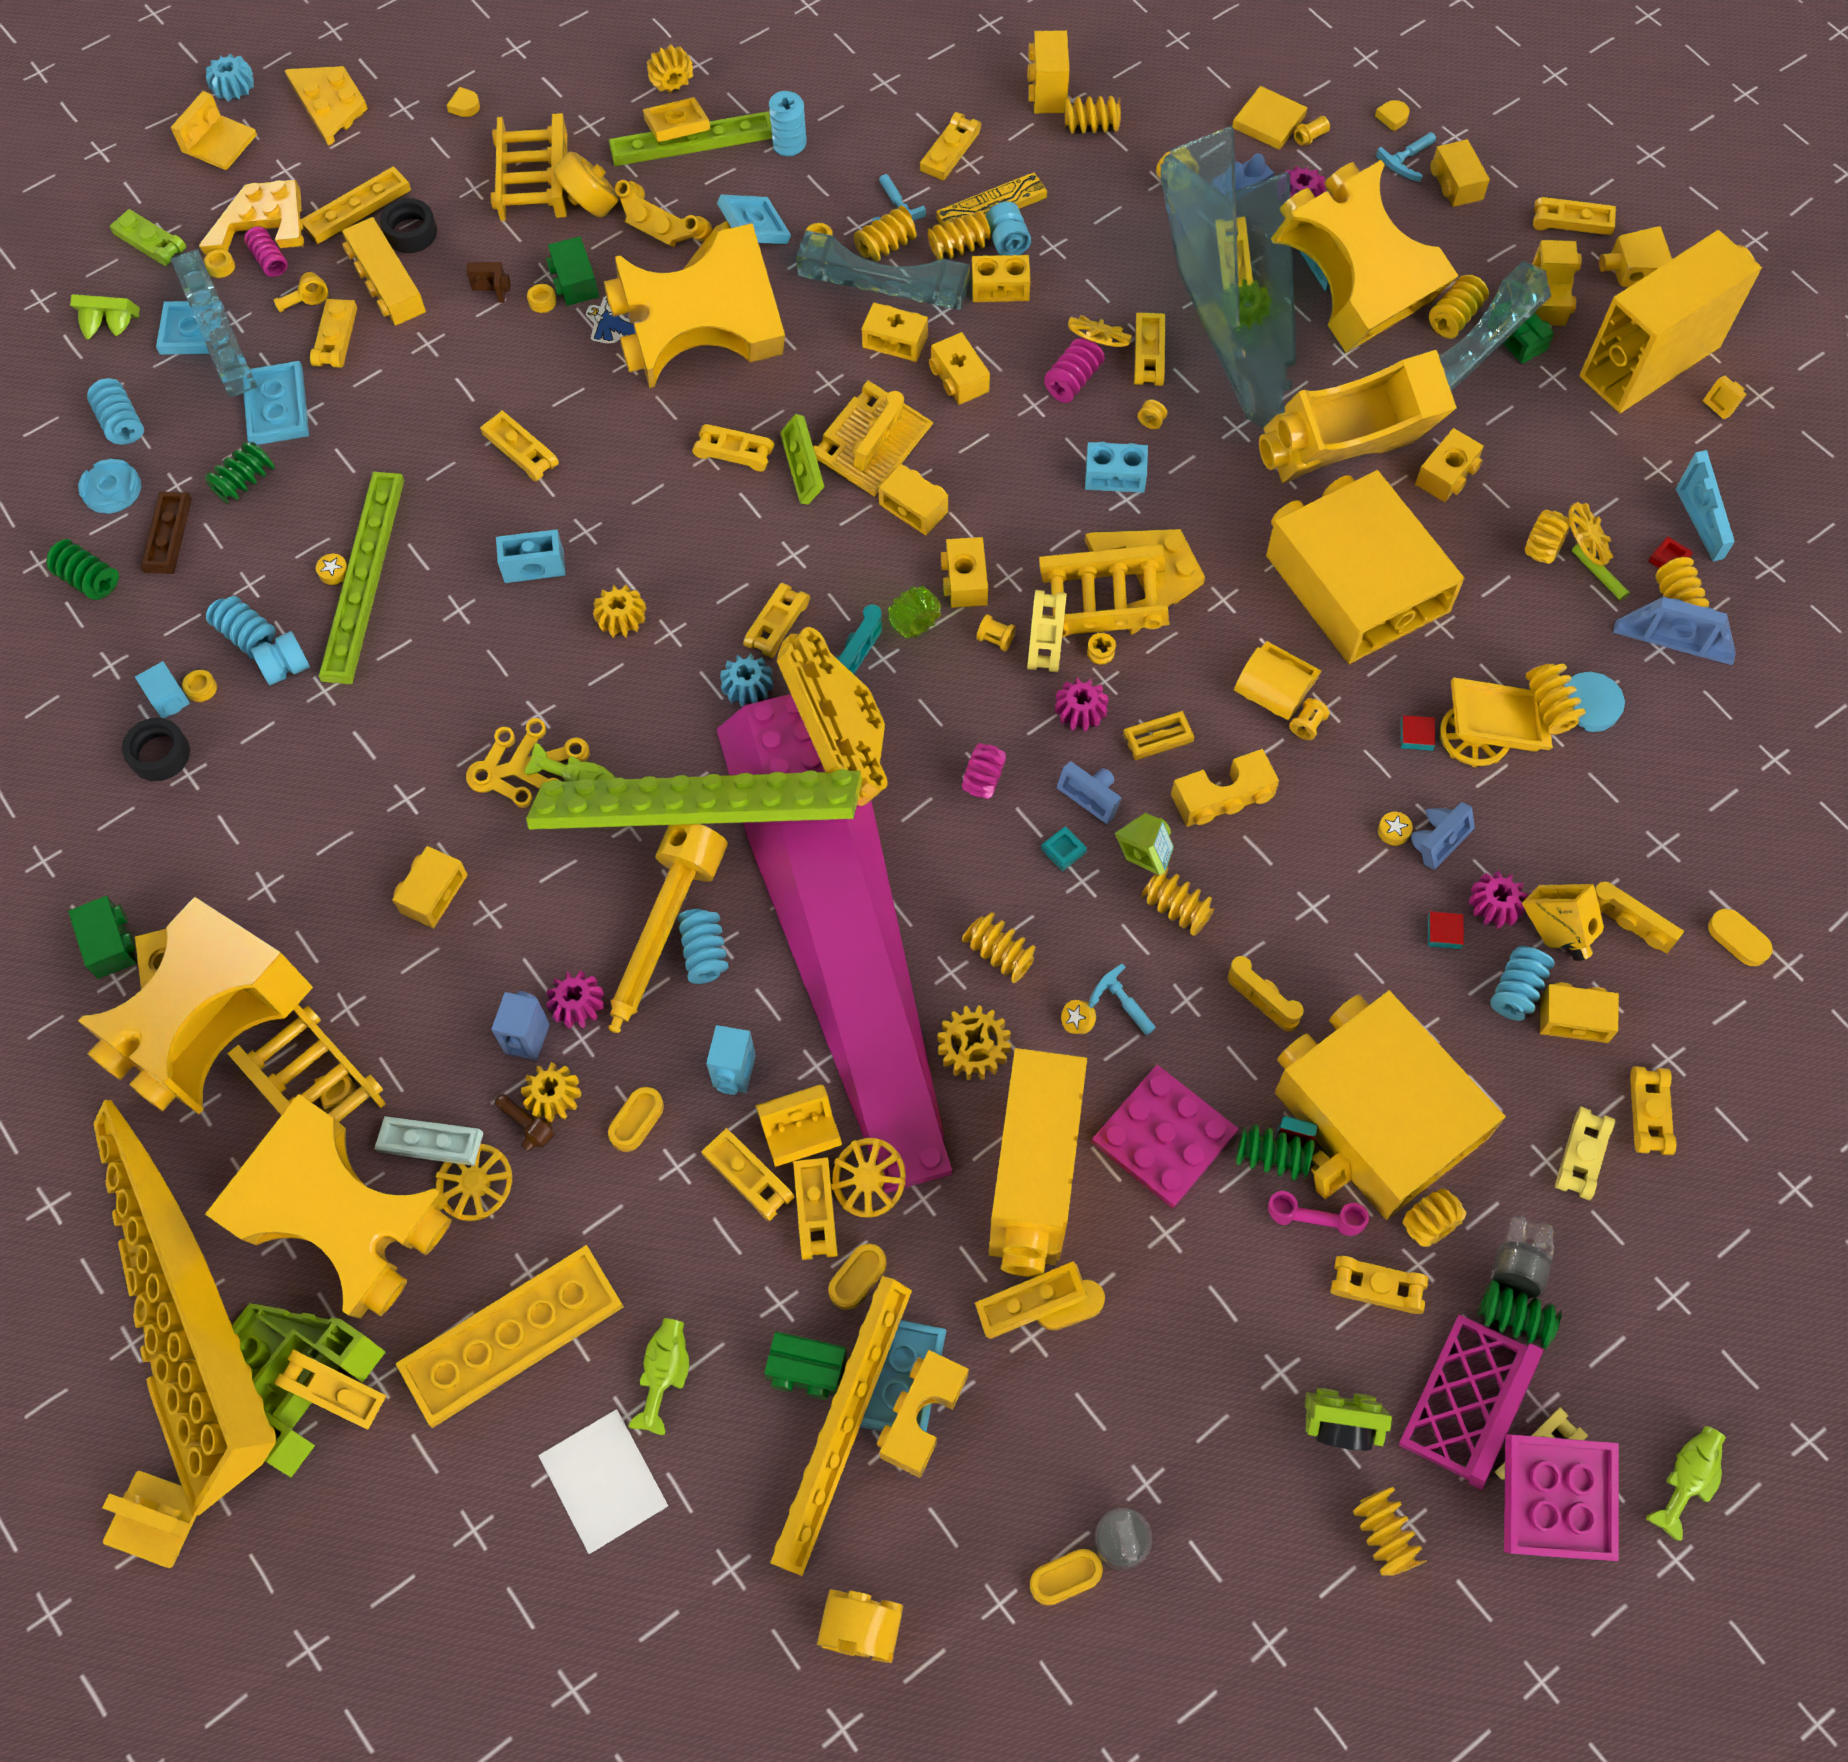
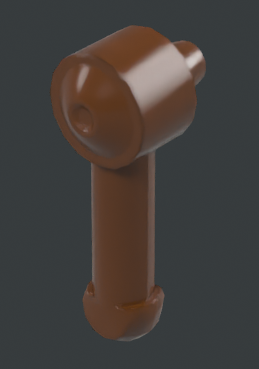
M501 1094L495 1099L494 1104L524 1128L525 1139L521 1146L527 1152L534 1147L543 1148L555 1135L548 1121L537 1117L534 1119L505 1094Z

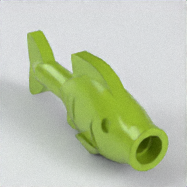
M535 743L531 760L524 771L525 774L531 775L545 770L563 777L565 781H579L582 779L610 780L616 778L605 767L591 762H581L572 756L569 757L568 765L547 757L544 748L538 743Z
M663 1318L662 1326L649 1341L644 1355L643 1364L645 1372L642 1374L639 1383L640 1386H649V1392L644 1412L639 1413L630 1421L629 1428L648 1430L661 1436L665 1434L664 1424L658 1416L663 1393L670 1385L682 1389L689 1371V1356L686 1351L683 1333L684 1322Z
M1704 1426L1700 1434L1693 1437L1683 1446L1682 1450L1676 1454L1677 1461L1674 1471L1670 1473L1666 1480L1668 1484L1675 1487L1672 1497L1665 1510H1657L1646 1516L1647 1521L1662 1528L1674 1540L1681 1541L1683 1538L1682 1523L1679 1517L1689 1498L1697 1495L1703 1502H1709L1721 1483L1722 1445L1726 1439L1721 1432L1712 1427Z

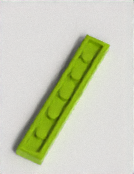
M770 112L709 121L710 130L662 142H657L652 132L609 139L614 166L772 139Z

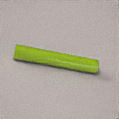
M1578 544L1572 548L1571 551L1620 601L1630 594L1604 566L1593 563Z

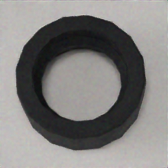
M403 198L386 206L381 213L380 225L383 234L395 251L401 253L422 251L430 246L437 236V226L433 213L424 201L415 198ZM407 219L424 221L422 226L408 233H400L393 230L397 224Z
M149 718L138 722L129 729L123 739L122 753L125 761L140 778L149 781H163L174 777L185 767L189 760L190 746L180 728L172 721L164 718ZM168 736L173 739V748L163 759L153 763H144L139 760V752L151 739Z

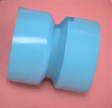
M1002 202L993 206L985 217L998 254L1020 255L1024 253L1031 244V236L1017 204Z
M292 631L276 637L275 644L271 645L265 642L250 649L269 686L286 679L287 672L295 675L310 668Z

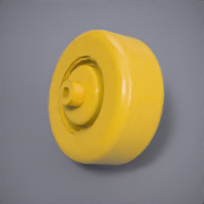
M570 151L554 167L555 177L568 192V200L575 206L579 203L592 215L603 218L618 203V195L604 177L606 172L600 165L596 164L593 166L578 153Z

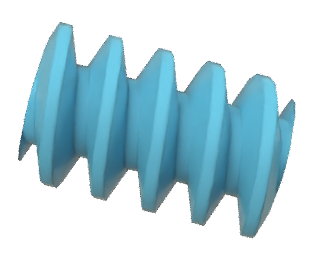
M780 91L775 93L769 100L773 149L781 156H794L799 154L807 144L804 102L794 92Z
M106 378L95 382L89 388L87 400L109 441L123 445L133 443L141 438L144 433V427L121 382L116 379Z
M237 596L214 601L206 612L208 624L214 626L218 632L231 640L235 646L239 647L251 659L255 660L250 650L251 648L265 642L271 644L275 637V627L267 623L265 618L250 609L249 605L243 603Z
M702 909L684 911L677 918L678 922L681 923L679 930L680 934L683 935L681 942L682 946L685 947L683 954L686 959L685 966L688 971V981L694 984L712 982L719 977L720 973L729 968L728 962L722 961L727 954L726 950L720 948L725 944L724 938L718 936L722 933V927L716 924L720 921V915L716 912Z
M1529 946L1516 947L1510 955V961L1505 966V972L1500 977V983L1495 989L1496 994L1490 1000L1491 1007L1508 1019L1515 1021L1524 1020L1525 1014H1531L1536 1009L1533 1003L1538 1002L1541 997L1538 991H1543L1545 988L1543 980L1549 978L1550 972L1548 969L1554 967V959L1536 948Z

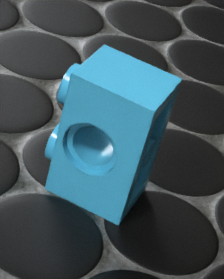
M558 529L496 537L497 561L505 583L566 576L564 550Z
M716 1025L706 1065L713 1087H716L719 1092L729 1095H735L737 1091L747 1093L756 1056L750 1031Z

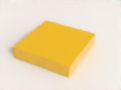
M1260 86L1234 118L1232 128L1280 150L1305 118L1308 107Z
M695 97L643 109L644 120L657 142L710 130L709 119Z

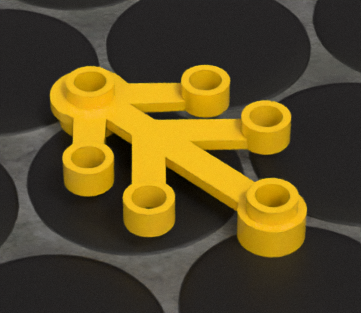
M539 718L530 719L526 724L527 733L510 762L498 765L505 749L514 744L515 735L508 727L498 728L494 735L496 741L485 760L473 763L467 770L466 781L470 788L479 793H487L494 790L513 800L516 806L525 808L532 803L533 799L529 789L526 787L515 788L503 781L502 778L514 775L540 789L543 782L559 780L557 778L548 779L538 773L531 775L524 773L532 756L529 755L535 743L546 734L544 722ZM540 724L542 726L539 733H532L530 731L532 725ZM502 733H509L511 737L509 741L501 742L499 740ZM577 737L566 741L564 747L546 752L548 758L558 762L568 761L571 756L581 762H586L590 756V750L586 741ZM573 745L582 747L579 754L574 755L570 753ZM481 771L488 773V777L484 781H478L476 778L477 774ZM524 792L528 794L525 802H518L516 800L519 793Z

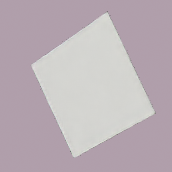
M617 1409L538 1455L588 1554H591L668 1507Z

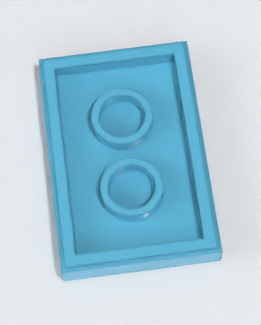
M300 361L242 370L247 440L250 444L254 442L260 445L309 436L304 375Z
M900 1321L860 1427L882 1431L886 1424L892 1427L898 1414L893 1411L895 1403L902 1390L907 1393L909 1392L914 1379L909 1377L914 1363L918 1357L924 1359L928 1350L942 1356L946 1329ZM932 1404L924 1406L917 1415V1423L925 1432H927Z

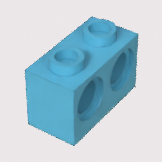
M1088 442L1085 490L1144 493L1147 479L1148 445Z

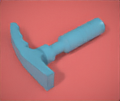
M1430 132L1407 146L1405 151L1397 152L1394 155L1389 154L1380 147L1376 158L1382 160L1387 167L1410 180L1421 182L1423 177L1421 173L1408 169L1401 163L1408 156L1412 157L1435 143L1436 136Z
M884 174L879 178V182L892 203L896 204L897 207L900 205L904 206L911 214L913 221L926 217L924 206L910 210L907 204L902 202V196L888 174ZM874 217L873 221L876 219L880 220V217Z
M1120 964L1107 973L1096 985L1090 996L1089 1007H1094L1099 1001L1098 997L1108 988L1112 995L1116 994L1120 999L1124 1010L1146 1036L1156 1026L1149 1020L1132 997H1128L1122 990L1123 985L1116 978L1126 967Z

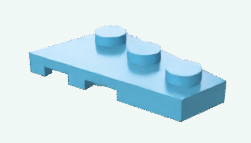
M1707 450L1695 452L1676 487V491L1714 562L1724 559L1735 541Z

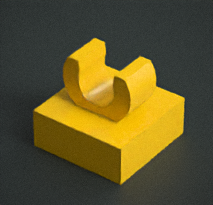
M1722 376L1718 378L1702 401L1722 419H1726L1732 415L1747 394L1744 392L1745 388L1737 381L1732 382L1727 376Z
M1321 1150L1312 1156L1311 1162L1315 1166L1311 1170L1314 1174L1315 1189L1325 1200L1352 1180L1350 1160L1341 1152L1331 1159Z

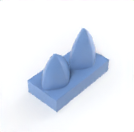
M1256 153L1242 165L1239 162H1235L1226 174L1214 180L1213 190L1229 205H1232L1272 182L1274 172L1265 164L1264 156Z
M1460 802L1454 810L1449 808L1426 809V815L1435 829L1433 831L1420 830L1411 833L1412 844L1422 853L1425 866L1435 870L1475 829L1472 807L1463 802Z

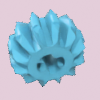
M229 54L223 58L220 55L219 60H210L211 66L205 68L206 82L209 89L212 90V93L218 99L226 98L229 102L232 98L240 100L241 95H249V89L254 88L253 72L241 56L234 58L232 54Z
M751 653L747 659H742L737 654L735 663L726 662V670L721 671L720 674L721 690L724 695H728V700L731 704L739 701L740 706L743 707L747 702H758V698L767 700L769 696L768 691L773 690L774 686L772 669L770 666H766L762 657L754 661V656Z

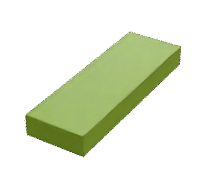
M795 414L780 431L799 502L809 505L824 488V483L805 417Z

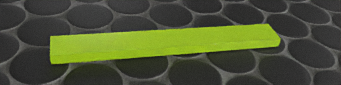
M372 473L319 673L321 682L353 683L404 484L402 474Z

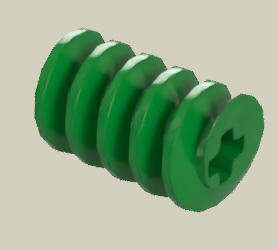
M244 442L241 445L242 451H233L232 458L227 457L223 460L224 466L217 465L214 467L215 474L209 472L205 475L208 486L226 504H229L228 496L236 501L240 499L236 489H240L245 493L248 492L245 484L246 481L253 485L257 484L254 477L255 473L263 478L266 477L263 469L264 466L271 470L275 469L269 456L254 442H251V444Z
M60 540L50 548L47 554L46 564L50 573L58 576L59 579L67 582L68 585L76 588L77 591L85 594L86 597L92 600H100L107 597L118 584L119 572L115 568L110 567L106 562L101 561L89 551L83 550L80 545L73 544L72 540Z
M1253 1124L1248 1132H1246L1244 1126L1236 1155V1165L1240 1166L1247 1157L1249 1158L1250 1169L1254 1170L1259 1161H1262L1264 1173H1268L1271 1167L1276 1165L1278 1177H1282L1284 1172L1290 1169L1291 1180L1295 1181L1300 1173H1304L1306 1179L1314 1151V1141L1308 1139L1304 1146L1301 1147V1140L1298 1135H1295L1287 1143V1135L1283 1131L1274 1140L1271 1128H1267L1262 1136H1260L1257 1124Z
M1494 1280L1487 1286L1477 1316H1480V1314L1485 1315L1484 1326L1487 1328L1494 1320L1499 1321V1333H1503L1509 1325L1512 1326L1514 1339H1517L1523 1331L1527 1332L1528 1345L1529 1343L1532 1344L1537 1337L1541 1338V1349H1544V1351L1553 1341L1562 1317V1311L1560 1310L1556 1314L1555 1306L1551 1303L1546 1304L1541 1310V1300L1536 1297L1527 1304V1295L1524 1292H1519L1513 1298V1289L1509 1286L1504 1287L1499 1293V1283Z

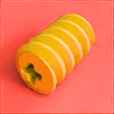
M1111 95L1105 104L1103 97L1098 96L1094 104L1091 96H1088L1084 105L1080 97H1076L1074 105L1071 104L1069 97H1065L1064 123L1065 128L1069 126L1071 134L1075 133L1077 125L1080 126L1082 134L1086 132L1088 125H1091L1093 133L1097 132L1099 125H1102L1104 133H1107L1110 124L1113 125L1114 131L1118 132L1121 119L1120 97L1116 104L1114 97Z
M900 205L898 209H893L889 214L883 215L880 220L876 219L871 225L863 227L862 231H856L853 238L857 250L864 258L868 259L870 257L873 261L878 262L881 259L880 253L885 257L890 254L889 248L892 251H896L899 249L898 243L905 246L908 243V239L915 240L917 234L911 214L904 206Z
M977 211L974 216L967 214L963 219L955 218L953 223L946 221L943 227L939 224L934 225L932 230L928 228L927 235L933 254L939 262H943L944 252H946L949 259H952L954 257L953 249H956L959 255H964L965 245L970 252H974V242H977L980 249H983L985 247V239L990 240L991 231L984 213Z
M1474 275L1459 277L1429 313V322L1435 332L1447 339L1455 338L1459 331L1465 327V324L1471 320V317L1477 313V310L1483 306L1484 301L1488 300L1489 290L1486 284Z
M1688 557L1676 558L1664 564L1655 575L1656 581L1660 584L1659 588L1663 597L1679 599L1685 603L1700 607L1709 606L1708 599L1703 598L1705 590L1699 588L1702 583L1701 579L1696 577L1698 575L1697 568L1691 567L1694 564L1693 559Z
M1544 664L1530 670L1525 675V678L1530 681L1529 687L1531 691L1535 692L1533 697L1539 703L1538 709L1544 714L1543 721L1546 725H1549L1548 732L1553 735L1571 730L1578 725L1579 718L1586 714L1585 709L1574 710V707L1581 703L1579 697L1569 698V696L1576 692L1575 686H1564L1571 681V676L1559 675L1567 669L1565 664Z
M1167 867L1165 873L1160 876L1155 874L1144 888L1140 899L1147 896V904L1150 906L1158 903L1157 911L1160 913H1165L1169 910L1168 918L1172 921L1180 917L1179 926L1184 929L1191 925L1190 934L1196 936L1214 912L1215 908H1209L1212 897L1208 896L1202 902L1199 901L1201 890L1197 889L1189 894L1190 882L1187 881L1179 887L1177 885L1179 879L1177 873L1170 879L1166 878L1169 869Z
M994 912L989 913L985 917L981 916L964 933L962 942L968 943L971 941L970 948L973 951L981 949L980 955L983 959L991 958L990 963L994 968L1002 965L1001 973L1004 976L1012 974L1011 981L1016 983L1032 965L1036 946L1032 945L1024 950L1025 937H1021L1014 942L1012 939L1015 929L1012 928L1003 933L1005 921L1001 920L995 925L992 924L995 917Z
M1394 1487L1381 1490L1360 1500V1504L1353 1510L1355 1517H1367L1360 1525L1361 1531H1374L1366 1542L1368 1546L1381 1547L1373 1557L1375 1561H1387L1380 1569L1382 1576H1394L1427 1562V1560H1415L1414 1558L1422 1550L1421 1545H1408L1407 1543L1415 1535V1532L1413 1530H1401V1527L1409 1520L1408 1517L1395 1516L1394 1514L1402 1505L1401 1502L1388 1501L1387 1499L1395 1491Z

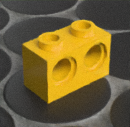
M1029 255L972 256L973 302L1029 301Z

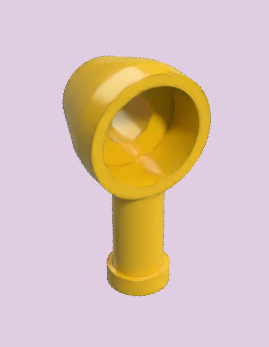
M306 272L300 278L298 290L273 300L280 313L301 301L309 305H318L328 297V288L323 279L313 272Z

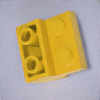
M1266 641L1250 657L1234 687V691L1289 721L1302 704L1305 695L1318 680L1321 670Z

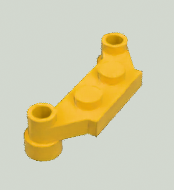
M620 180L615 185V192L620 197L627 216L624 222L672 247H675L677 242L690 238L703 242L712 232L711 223L701 216L688 215L684 219H680L644 200L645 191L643 187L633 181Z

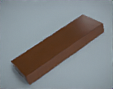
M159 491L141 563L144 573H175L192 501L189 492Z

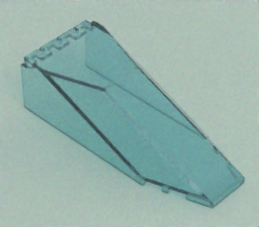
M1230 126L1171 149L1170 154L1165 156L1164 163L1161 164V184L1178 273L1246 418L1264 428L1277 414L1285 412L1286 404L1282 405L1283 393L1285 390L1292 389V381L1290 379L1286 380L1287 368L1296 364L1292 247L1283 244H1273L1271 237L1285 220L1279 209L1290 199V174L1285 172L1236 190L1234 128ZM1245 216L1254 292L1239 294L1237 217Z

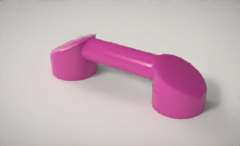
M1286 1191L1274 1193L1268 1203V1212L1271 1218L1281 1225H1288L1292 1221L1334 1227L1343 1235L1354 1236L1361 1233L1369 1222L1368 1211L1358 1203L1346 1204L1340 1214L1298 1207L1296 1198Z

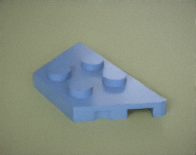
M1661 597L1616 620L1613 633L1729 665H1733L1736 655L1726 613L1715 611L1709 607L1685 603L1679 599Z

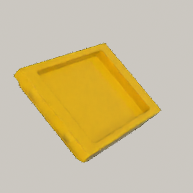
M1453 677L1451 689L1456 736H1459L1461 740L1534 752L1540 749L1550 750L1553 748L1552 737L1548 732L1549 725H1546L1543 721L1544 714L1539 711V703L1533 697L1535 692L1529 689Z

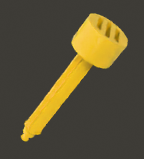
M702 824L668 825L657 850L655 858L670 870L616 994L610 1000L612 1006L610 1016L613 1017L611 1025H608V1029L613 1033H619L622 1022H628L630 1017L638 1012V1005L692 880L713 881L728 846V842L723 836Z

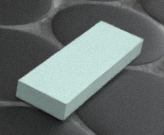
M384 1116L374 1149L384 1154L474 1166L483 1132L478 1128Z

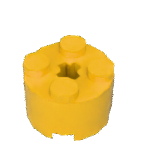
M830 1589L817 1645L822 1646L824 1649L850 1656L856 1655L867 1658L872 1656L873 1661L892 1663L903 1605L886 1600H881V1603L871 1600V1595L856 1591L846 1593Z

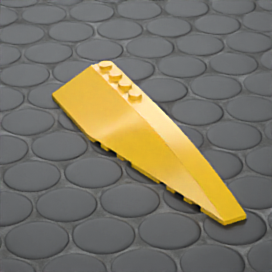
M104 1100L93 1125L101 1163H109L105 1180L107 1192L116 1193V1209L113 1210L112 1216L114 1226L122 1225L125 1239H120L118 1245L129 1296H137L133 1314L135 1327H143L145 1345L140 1347L142 1361L150 1362L153 1376L146 1379L148 1390L192 1517L198 1516L263 1465L276 1443V1434L274 1428L269 1425L264 1412L263 1399L257 1393L254 1386L251 1368L245 1362L241 1352L239 1336L233 1331L206 1260L179 1205L127 1121L112 1100Z

